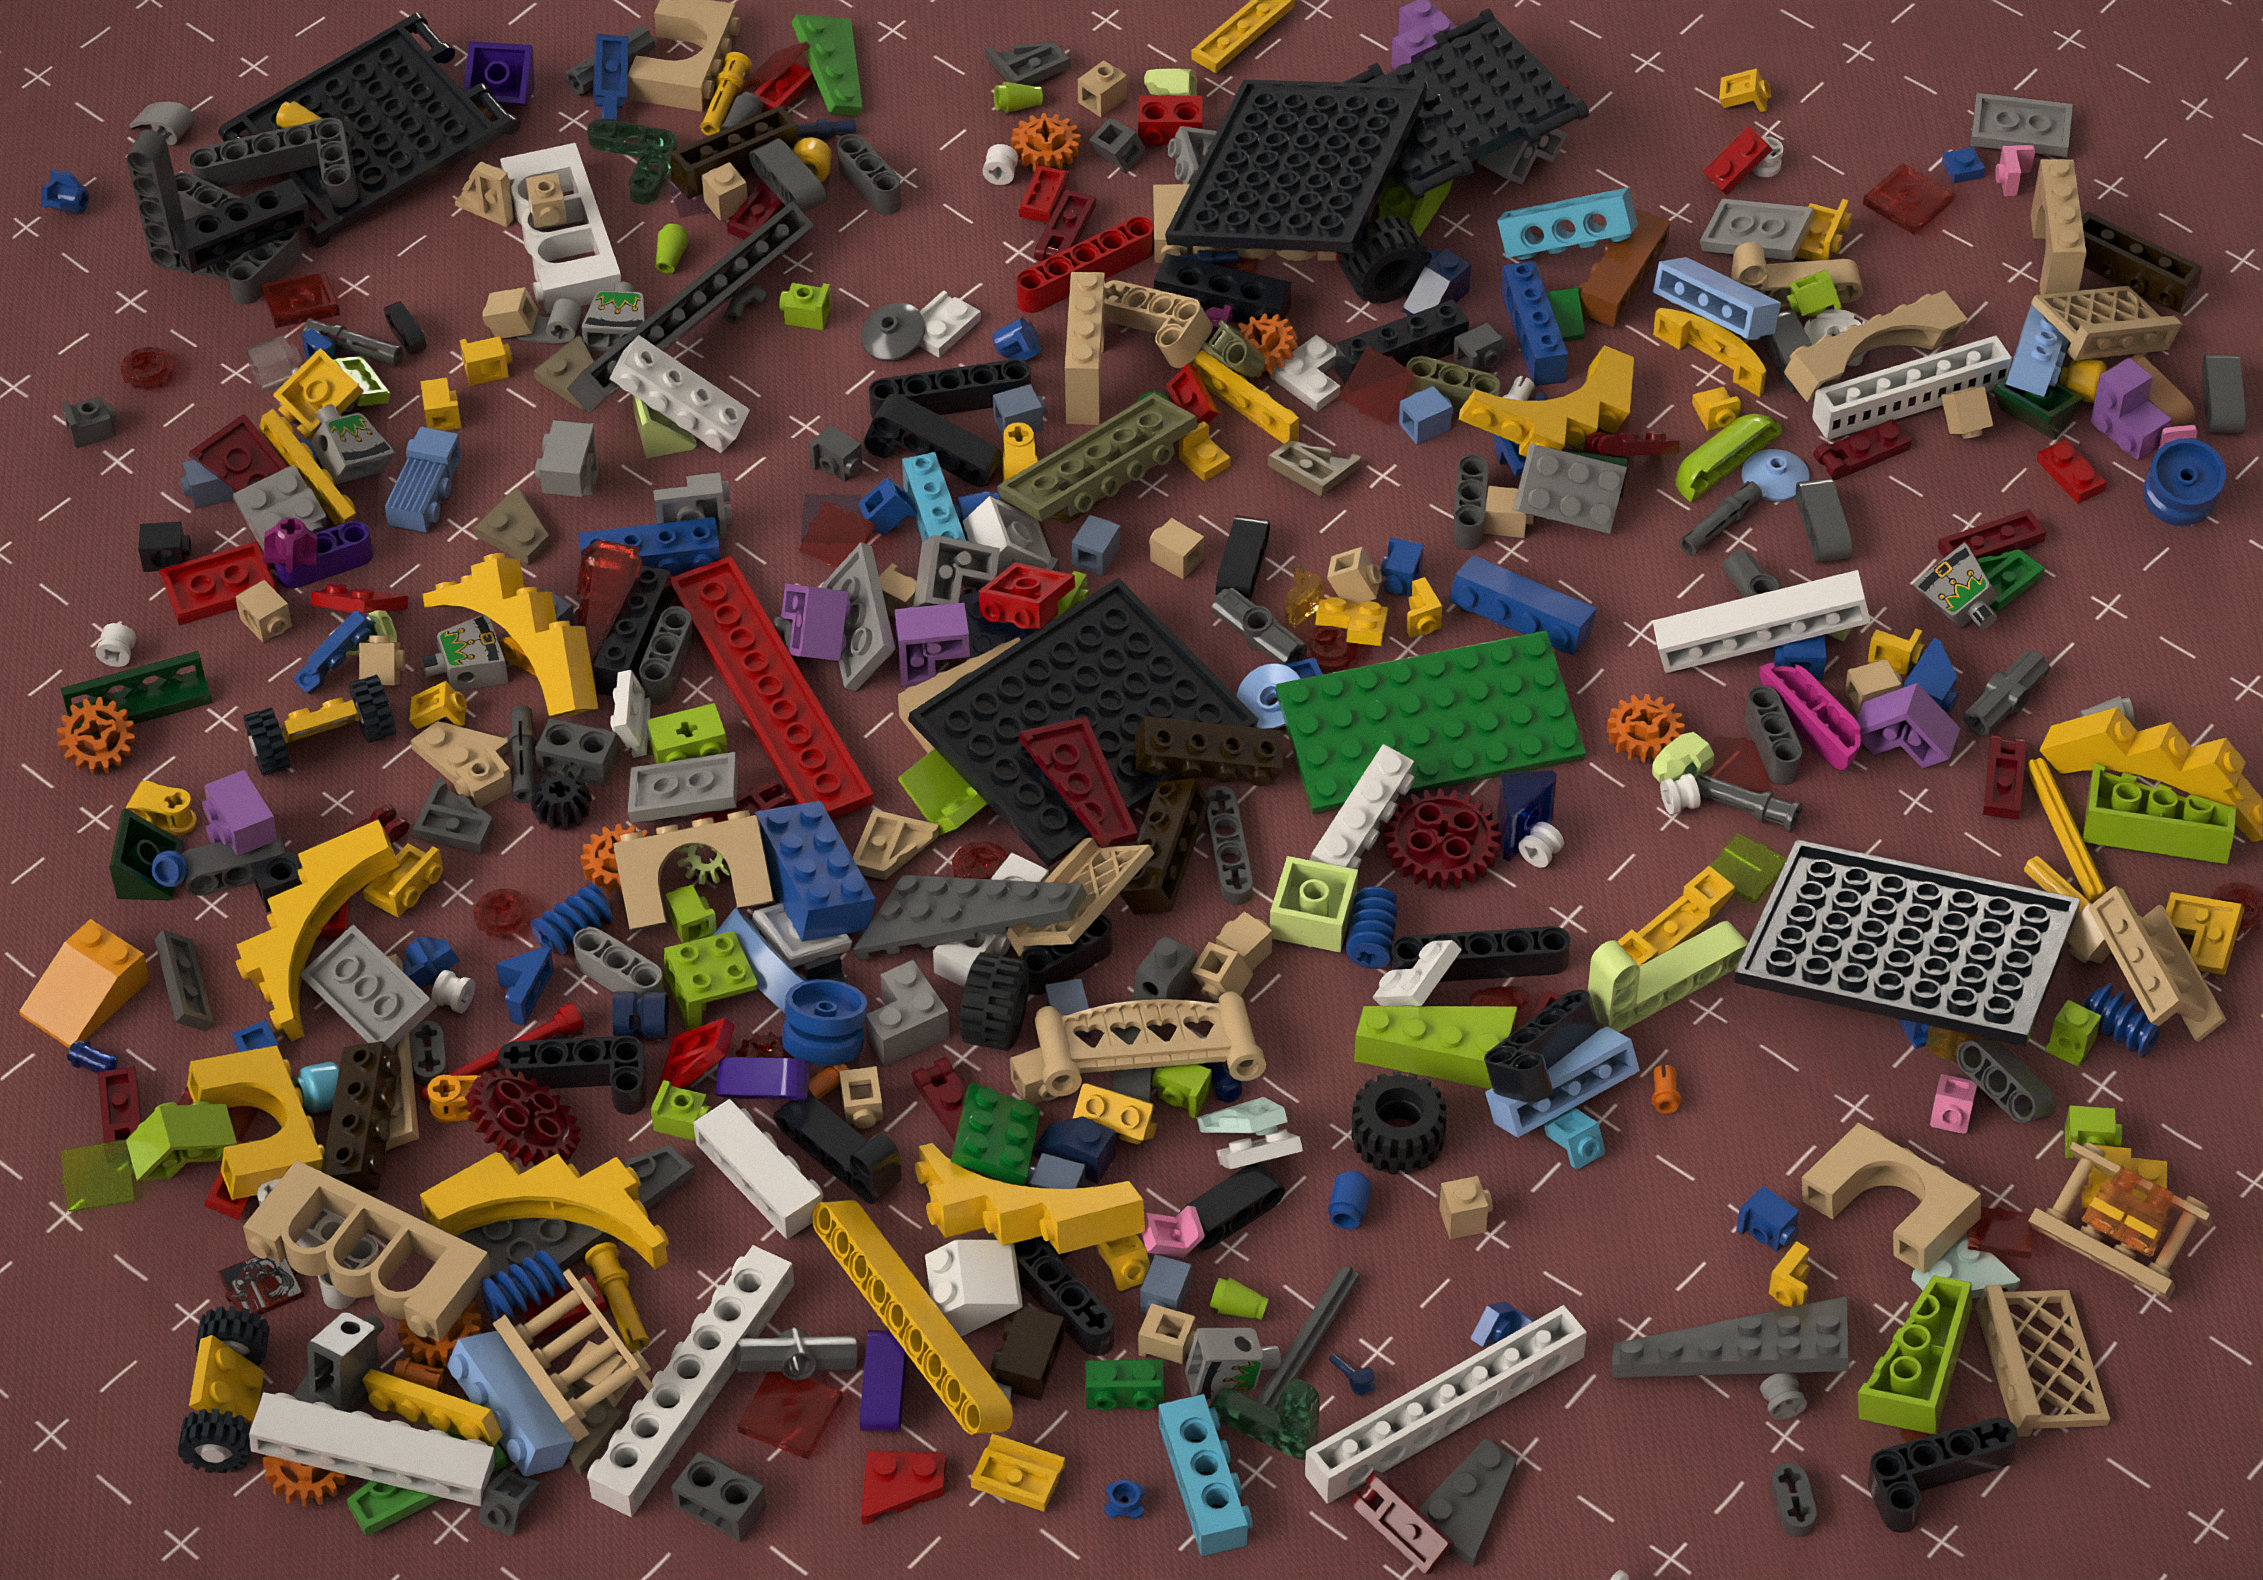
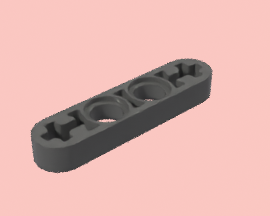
M1217 785L1211 787L1205 793L1210 801L1205 818L1223 900L1232 905H1241L1248 902L1252 897L1253 877L1236 795L1231 788ZM1216 801H1222L1223 805H1225V813L1219 814V807ZM1222 826H1229L1235 832L1232 835L1223 836L1218 834L1216 830ZM1226 854H1235L1241 859L1237 863L1229 864L1221 858ZM1238 876V884L1242 889L1236 890L1234 888L1232 877Z

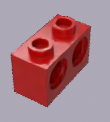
M1139 95L1138 136L1143 145H1169L1170 140L1175 137L1180 126L1202 129L1203 96Z

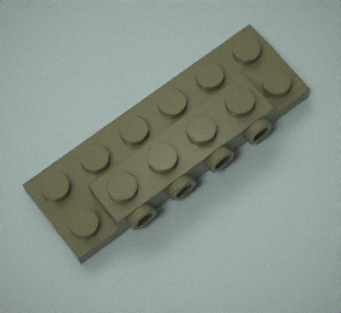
M1153 393L998 485L999 497L1041 522L1052 517L1058 511L1063 512L1069 517L1079 512L1085 513L1092 508L1093 503L1106 496H1114L1125 483L1142 479L1150 468L1167 464L1172 455L1175 454L1173 442L1182 439L1186 434L1198 428L1197 418L1192 413Z

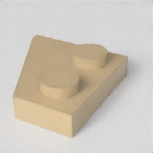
M480 162L470 174V179L465 183L462 194L456 199L455 206L508 227L514 220L508 172Z
M440 721L435 722L411 740L412 749L453 784L457 780L456 769L485 755L487 748L492 746L500 757L510 750L508 740L505 738Z
M873 809L853 859L862 875L886 880L938 837L939 825Z

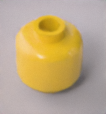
M813 137L798 141L792 151L820 182H823L830 173L833 158L831 149L824 141Z
M2073 359L2069 367L2062 368L2060 383L2084 397L2083 402L2094 403L2099 377L2108 370L2105 363L2101 360Z

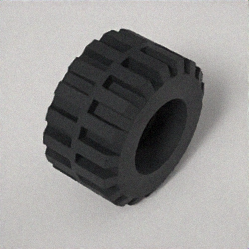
M1387 216L1385 219L1380 217L1374 219L1371 223H1367L1354 253L1339 254L1341 258L1339 260L1340 267L1357 295L1363 301H1369L1373 304L1379 301L1381 304L1386 303L1391 299L1401 298V295L1405 293L1408 294L1412 291L1424 267L1430 262L1427 249L1409 221H1405L1402 217L1395 218L1394 216Z
M980 952L973 961L967 976L960 1011V1033L964 1043L1009 1051L1013 1047L1021 1031L1028 1000L1029 969L1026 960Z
M1401 1071L1393 1072V1076H1387L1384 1073L1378 1075L1376 1082L1372 1079L1367 1081L1365 1088L1359 1089L1352 1111L1351 1135L1354 1141V1149L1357 1153H1362L1361 1159L1367 1164L1373 1162L1374 1169L1379 1171L1383 1168L1389 1169V1174H1397V1170H1404L1405 1174L1413 1173V1168L1418 1167L1422 1170L1428 1167V1161L1434 1162L1438 1158L1439 1151L1443 1150L1446 1135L1447 1105L1445 1099L1441 1098V1091L1437 1087L1431 1088V1081L1428 1079L1418 1080L1417 1074L1410 1072L1408 1076L1401 1075ZM1401 1118L1409 1120L1414 1124L1408 1127H1393L1384 1123V1121Z

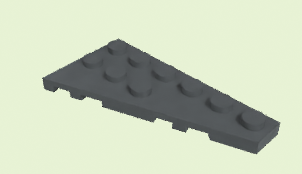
M902 875L853 948L857 959L862 960L870 958L871 952L886 949L889 955L901 952L903 946L920 943L923 948L974 939L977 937V932L992 929L994 934L1008 932L1009 926L1027 923L1030 928L1070 921L1085 900L1087 893L1082 884Z
M670 1144L627 1159L624 1165L625 1168L632 1167L641 1182V1186L638 1187L639 1200L646 1210L695 1176L694 1167ZM523 1218L491 1223L470 1229L455 1237L488 1252L492 1272L489 1278L494 1282V1274L497 1271H503L508 1275L509 1265L517 1264L522 1268L523 1258L530 1257L535 1261V1254L539 1250H544L553 1256L563 1271L583 1257L589 1249L597 1244H601L612 1235L588 1225L561 1219Z
M1847 1296L1613 1343V1378L1849 1371Z

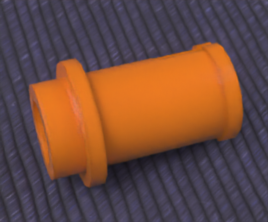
M844 1063L827 1065L825 1069L809 1079L808 1092L820 1100L840 1085L839 1071L848 1070Z
M1660 1065L1653 1070L1655 1092L1651 1100L1658 1112L1670 1114L1675 1112L1681 1104V1095L1677 1091V1071L1673 1066L1665 1065L1666 1077H1662V1066Z
M407 1357L405 1360L398 1359L393 1376L440 1392L445 1377V1369L414 1363L412 1358Z

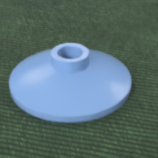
M1767 449L1754 453L1744 462L1741 473L1743 484L1747 481H1753L1762 490L1763 496L1761 499L1775 502L1796 498V483L1809 481L1810 476L1808 467L1801 458L1791 452L1779 449Z
M1282 664L1260 666L1251 671L1240 684L1237 698L1259 719L1254 728L1274 730L1285 726L1279 702L1277 701L1271 706L1270 702L1273 698H1277L1275 691L1277 683L1301 679L1290 667Z

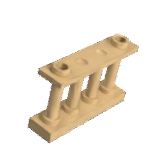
M2114 886L2088 907L2152 1024L2160 1026L2175 1013L2180 1014L2194 1040L2199 1042L2226 1021L2224 1014L2162 905L2156 906L2144 917L2137 915L2124 890Z
M2073 1142L2070 1146V1151L2080 1161L2053 1208H2048L2046 1213L2035 1208L2028 1220L2032 1229L2168 1301L2175 1289L2173 1280L2169 1279L2171 1273L2168 1270L2195 1222L2197 1221L2208 1228L2212 1224L2211 1215L2206 1212L2208 1206L2191 1196H2187L2186 1200H2183L2105 1159L2106 1153L2088 1142H2085L2083 1147ZM2093 1167L2113 1177L2101 1201L2115 1207L2127 1185L2148 1195L2135 1219L2150 1225L2162 1203L2182 1213L2155 1263L2150 1262L2149 1266L2146 1267L2134 1260L2137 1256L2134 1254L2136 1248L2125 1242V1240L2134 1238L2141 1241L2144 1234L2131 1227L2120 1245L2116 1244L2114 1249L2101 1243L2102 1236L2100 1233L2102 1230L2091 1224V1222L2094 1220L2107 1222L2110 1216L2097 1209L2087 1226H2082L2080 1230L2066 1224L2068 1221L2066 1215Z
M568 1269L563 1272V1275L573 1287L571 1292L525 1325L520 1323L514 1327L506 1315L495 1321L493 1325L560 1421L578 1443L590 1434L581 1422L587 1416L585 1414L586 1411L635 1376L638 1377L647 1391L651 1390L654 1386L646 1376V1373L651 1368L638 1350L631 1355L592 1301L598 1295L585 1277L577 1281ZM583 1302L591 1312L589 1316L540 1350L537 1347L531 1351L528 1347L534 1342L533 1337ZM601 1326L609 1337L606 1341L559 1375L556 1372L550 1376L547 1374L546 1370L551 1367V1361ZM617 1351L620 1352L627 1362L625 1365L575 1400L572 1397L566 1401L563 1395L569 1392L567 1387Z

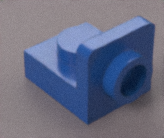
M1505 1301L1488 1305L1470 1339L1482 1347L1492 1345L1535 1320Z

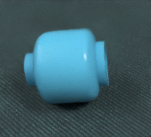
M329 1061L306 1066L299 1071L298 1077L293 1080L294 1088L299 1087L301 1090L303 1107L311 1114L330 1111L333 1108L340 1068L334 1062Z

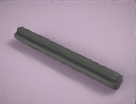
M1345 1266L1338 1270L1281 1360L1280 1368L1274 1371L1255 1401L1253 1411L1262 1419L1267 1420L1275 1415L1359 1281L1358 1273L1353 1271L1351 1267Z

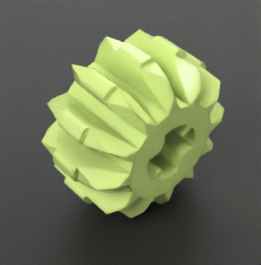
M691 845L689 848L684 847L677 851L680 854L688 855L687 858L677 862L680 868L692 864V867L685 876L691 879L700 871L699 884L705 885L707 873H711L715 884L720 883V877L717 873L719 869L726 875H731L729 867L724 865L725 858L713 848L711 850L717 853L714 861L710 858L711 863L703 864V859L697 855L700 848L705 850L703 845Z

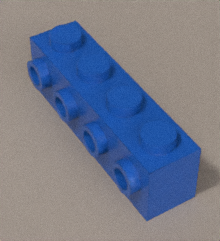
M715 517L578 533L585 586L630 581L637 564L669 570L671 576H676L720 560Z
M1474 555L1455 574L1449 602L1460 606L1465 611L1474 612L1492 620L1498 625L1509 627L1523 635L1547 630L1551 645L1556 650L1574 655L1590 637L1597 610L1596 607Z

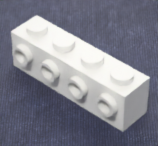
M640 335L623 351L609 378L623 390L630 392L648 404L649 407L660 412L675 422L680 428L687 430L702 440L707 446L714 448L720 453L736 439L750 411L743 404Z
M1383 744L1317 844L1310 860L1357 870L1362 861L1359 857L1364 849L1370 850L1379 836L1380 832L1377 829L1383 821L1387 823L1394 814L1397 807L1395 803L1400 794L1405 796L1415 779V776L1411 775L1414 761Z
M728 1099L693 1122L696 1145L786 1240L813 1223V1210L816 1204L822 1202L824 1198L821 1188L814 1180L810 1179L808 1181L801 1174L798 1164L791 1156L787 1155L785 1157L778 1150L775 1140L768 1132L762 1133L755 1126L752 1116L745 1108L739 1109Z

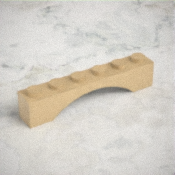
M1945 290L1932 296L1931 294H1926L1917 302L1908 306L1902 304L1884 316L1881 314L1875 315L1867 323L1859 326L1851 325L1838 335L1833 337L1827 335L1814 345L1809 347L1803 345L1797 348L1790 355L1791 360L1784 374L1806 402L1815 399L1817 389L1837 384L1845 370V366L1858 355L1871 349L1891 345L1917 346L1932 350L1956 340L1968 319Z

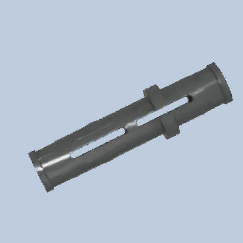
M309 318L305 323L303 333L313 328L322 337L330 333L347 339V341L327 336L333 342L336 351L343 349L388 363L392 366H397L402 356L401 346H395L372 337L348 331L344 325L340 324L332 326ZM361 343L377 348L378 352L359 346L358 344Z
M1747 481L1732 496L1724 497L1716 510L1704 518L1689 533L1680 538L1679 545L1687 555L1694 556L1729 524L1742 519L1745 511L1762 498L1763 494L1760 487L1753 481Z
M519 705L510 711L511 733L508 735V745L512 748V794L516 802L528 803L532 800L531 796L534 785L533 748L536 746V734L532 728V709L528 706Z

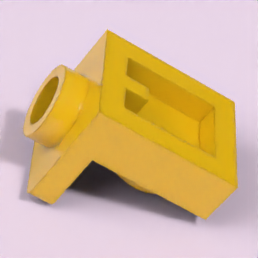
M1757 68L1721 77L1719 100L1723 108L1754 101L1759 112L1767 111L1768 98H1771V89L1768 81L1762 79Z
M1720 387L1693 394L1692 404L1706 430L1710 431L1725 428L1739 418L1741 401L1738 396L1730 398L1725 387Z
M1204 421L1198 424V428L1186 434L1182 439H1179V460L1204 482L1231 466V457L1209 438V425Z
M1423 577L1412 581V596L1409 597L1411 610L1407 613V633L1410 638L1430 634L1435 630L1441 629L1442 605L1427 579Z
M1916 628L1908 641L1876 629L1871 638L1867 662L1874 663L1887 659L1893 671L1907 676L1913 663L1917 664L1924 654L1925 645L1921 644L1923 631Z
M444 681L411 697L409 721L418 730L447 716L454 725L461 727L465 725L467 702L462 693L455 691L447 681Z
M1136 1234L1097 1244L1098 1252L1111 1269L1115 1286L1119 1291H1124L1144 1283L1150 1268V1262L1146 1247Z
M1797 1241L1772 1271L1768 1293L1780 1304L1790 1307L1805 1305L1808 1294V1286L1803 1282L1810 1271V1266L1807 1265L1809 1248Z

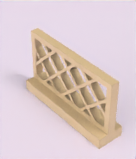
M2129 286L2035 295L2031 302L2071 342L2067 353L2074 360L2169 350L2182 325L2175 316L2160 317Z
M1084 838L1044 882L1082 884L1087 893L1085 900L1070 921L1030 928L1027 923L1009 926L1008 932L1005 934L1018 956H1021L1026 949L1035 945L1074 944L1152 857L1154 852L1150 845L1101 848L1098 847L1094 838Z
M1986 1285L1975 1308L2010 1422L2017 1429V1437L2030 1436L2033 1429L2107 1426L2110 1416L2070 1291L2003 1292L2001 1285ZM2060 1303L2064 1313L2061 1320L2043 1309L2044 1304ZM2018 1304L2029 1311L2030 1314L2023 1321L2010 1312L2008 1305ZM2035 1316L2054 1328L2048 1336L2029 1325ZM2058 1331L2073 1341L2074 1348L2071 1352L2052 1340ZM2022 1333L2040 1344L2035 1353L2020 1344L2018 1337ZM2045 1348L2064 1360L2058 1369L2039 1357ZM2068 1364L2083 1373L2085 1380L2082 1384H2079L2063 1373ZM2032 1365L2051 1377L2045 1386L2030 1377L2028 1370ZM2055 1381L2074 1393L2068 1402L2049 1390ZM2078 1397H2081L2093 1405L2095 1413L2085 1414L2073 1406V1403ZM2044 1398L2059 1408L2061 1412L2058 1415H2042L2039 1406L2040 1400Z

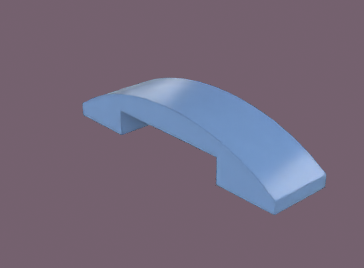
M736 907L713 935L730 931L735 932L758 982L757 988L784 1012L786 994L789 989L800 982L809 980L805 976L798 974L759 934L761 930L741 909Z

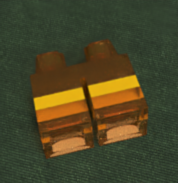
M2122 1166L2110 1183L2107 1181L2103 1182L2081 1221L2152 1258L2158 1246L2157 1242L2165 1226L2172 1218L2167 1212L2171 1207L2174 1193L2154 1183L2145 1201L2133 1196L2142 1176Z

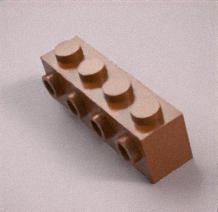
M1634 208L1638 226L1630 234V237L1616 242H1612L1610 238L1605 246L1603 258L1601 260L1597 259L1594 262L1589 280H1583L1578 288L1582 315L1611 327H1615L1668 242L1671 221L1638 208Z

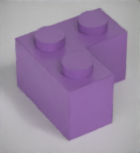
M1415 0L1399 8L1398 36L1392 38L1391 67L1396 70L1400 65L1409 64L1423 57L1429 51L1438 50V43L1432 35L1441 31L1445 33L1457 26L1429 0Z
M2127 358L2100 375L2091 423L2100 432H2103L2116 442L2122 450L2128 452L2139 461L2159 448L2162 431L2164 428L2171 427L2172 419L2148 400L2153 376L2133 360Z
M785 583L781 617L793 620L789 647L791 655L840 661V656L846 647V635L843 633L845 619L849 616L851 607L848 591Z
M964 602L895 609L897 656L901 687L918 685L935 677V660L970 657L969 631Z
M1918 683L1863 702L1856 720L1860 726L1861 742L1873 755L1901 746L1921 768L1949 760L1960 731V727Z
M245 770L204 785L206 800L202 801V806L206 817L210 821V824L206 826V831L211 843L222 841L224 845L230 844L236 855L239 856L277 841L274 816Z

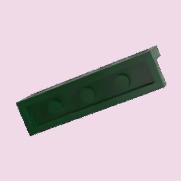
M199 651L60 688L67 716H72L71 705H75L79 709L84 707L83 701L72 704L71 698L86 694L90 696L88 701L91 705H96L98 697H102L104 706H108L110 702L115 701L117 704L116 712L126 709L128 712L126 721H133L134 724L213 703ZM191 665L195 666V671L185 674L177 673L180 668L188 667ZM147 677H159L155 682L142 683ZM118 685L125 686L119 692H108L111 687ZM99 716L105 720H110L109 718ZM84 720L77 725L75 730L82 726ZM94 732V733H92V736L97 735V734H99V733H98V732Z

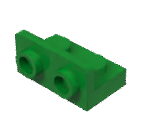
M1163 1360L1086 1361V1409L1109 1411L1114 1408H1136L1139 1410H1150L1159 1408V1404L1164 1403Z

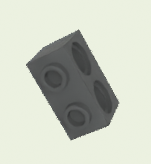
M549 718L535 748L538 772L554 776L557 770L560 775L564 776L571 771L575 778L583 777L586 783L605 787L619 757L617 734L603 728H593L575 724L571 721Z
M697 1452L671 1486L674 1507L738 1542L742 1541L767 1507L764 1486L757 1478L749 1474L742 1475L730 1469L720 1458H710L700 1452ZM705 1483L711 1484L710 1486H707V1487H699V1485H701V1484H705ZM735 1501H744V1503L738 1505L731 1504Z

